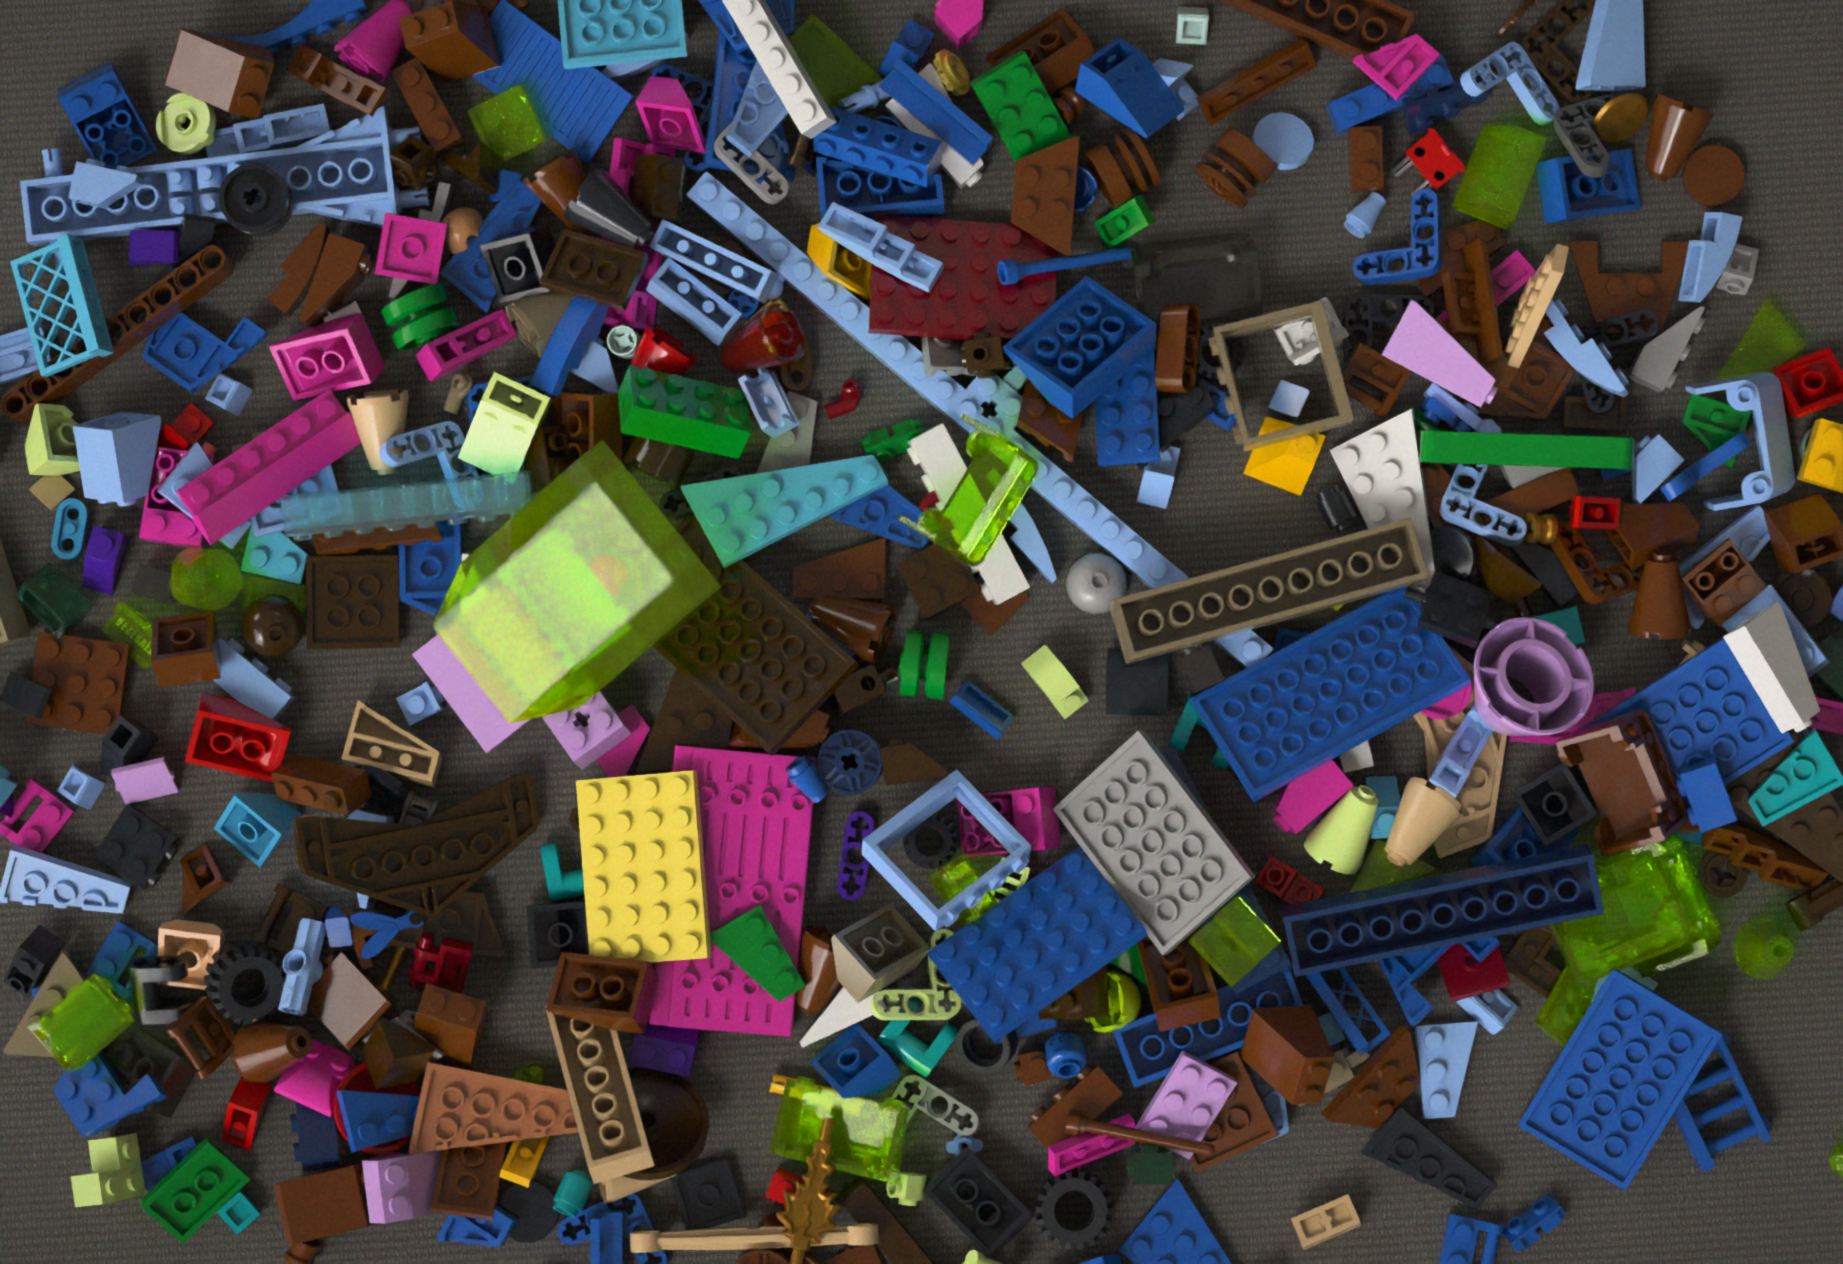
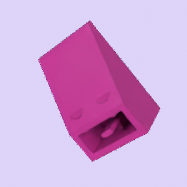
M157 447L148 495L145 496L139 538L146 542L207 550L208 542L192 521L193 519L157 491L188 451ZM206 454V456L214 466L215 455Z
M1055 786L981 793L1031 845V851L1061 848L1059 820L1053 810L1057 805ZM957 799L962 857L1009 853Z

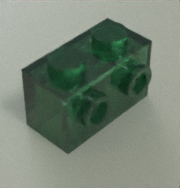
M50 562L26 579L16 595L58 639H61L85 620L93 606L83 592L78 591L67 580L65 574L61 570L56 569Z
M1139 1142V1147H1132V1154H1126L1127 1176H1132L1134 1184L1172 1185V1151L1166 1147Z

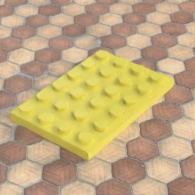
M697 770L577 780L576 789L589 955L649 962L712 958Z

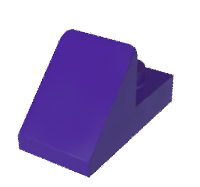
M155 230L130 231L129 259L131 266L141 267L178 263L179 232Z

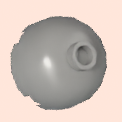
M1103 553L1087 554L1079 558L1071 566L1066 578L1067 594L1071 602L1080 610L1090 614H1105L1110 611L1109 604L1112 600L1125 596L1127 575L1122 565L1112 556Z

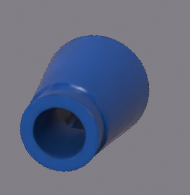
M803 755L787 766L788 779L810 798L813 803L819 802L828 794V790L812 759L809 760Z

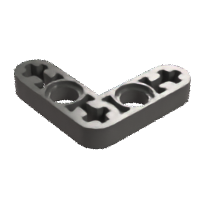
M1627 90L1613 92L1562 107L1555 113L1554 130L1584 175L1593 178L1601 177L1607 173L1609 165V154L1593 131L1595 116L1590 115L1589 112L1599 111L1611 99L1633 92ZM1585 139L1589 143L1586 145H1578L1574 142V140Z

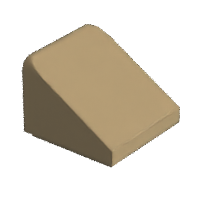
M60 475L43 476L29 490L51 511H56L59 504L68 499L76 489Z

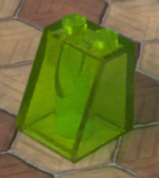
M94 973L86 977L27 1026L67 1073L80 1070L135 1021L131 1015L134 1012L131 1006L124 999L118 1000L112 994L111 990L113 987L103 975L98 977Z

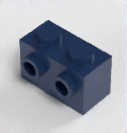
M296 1102V1113L290 1114L292 1133L298 1132L299 1143H293L295 1162L301 1161L303 1172L340 1167L334 1112L331 1117H328Z

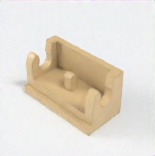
M1348 1194L1291 1218L1303 1250L1361 1226L1360 1219Z

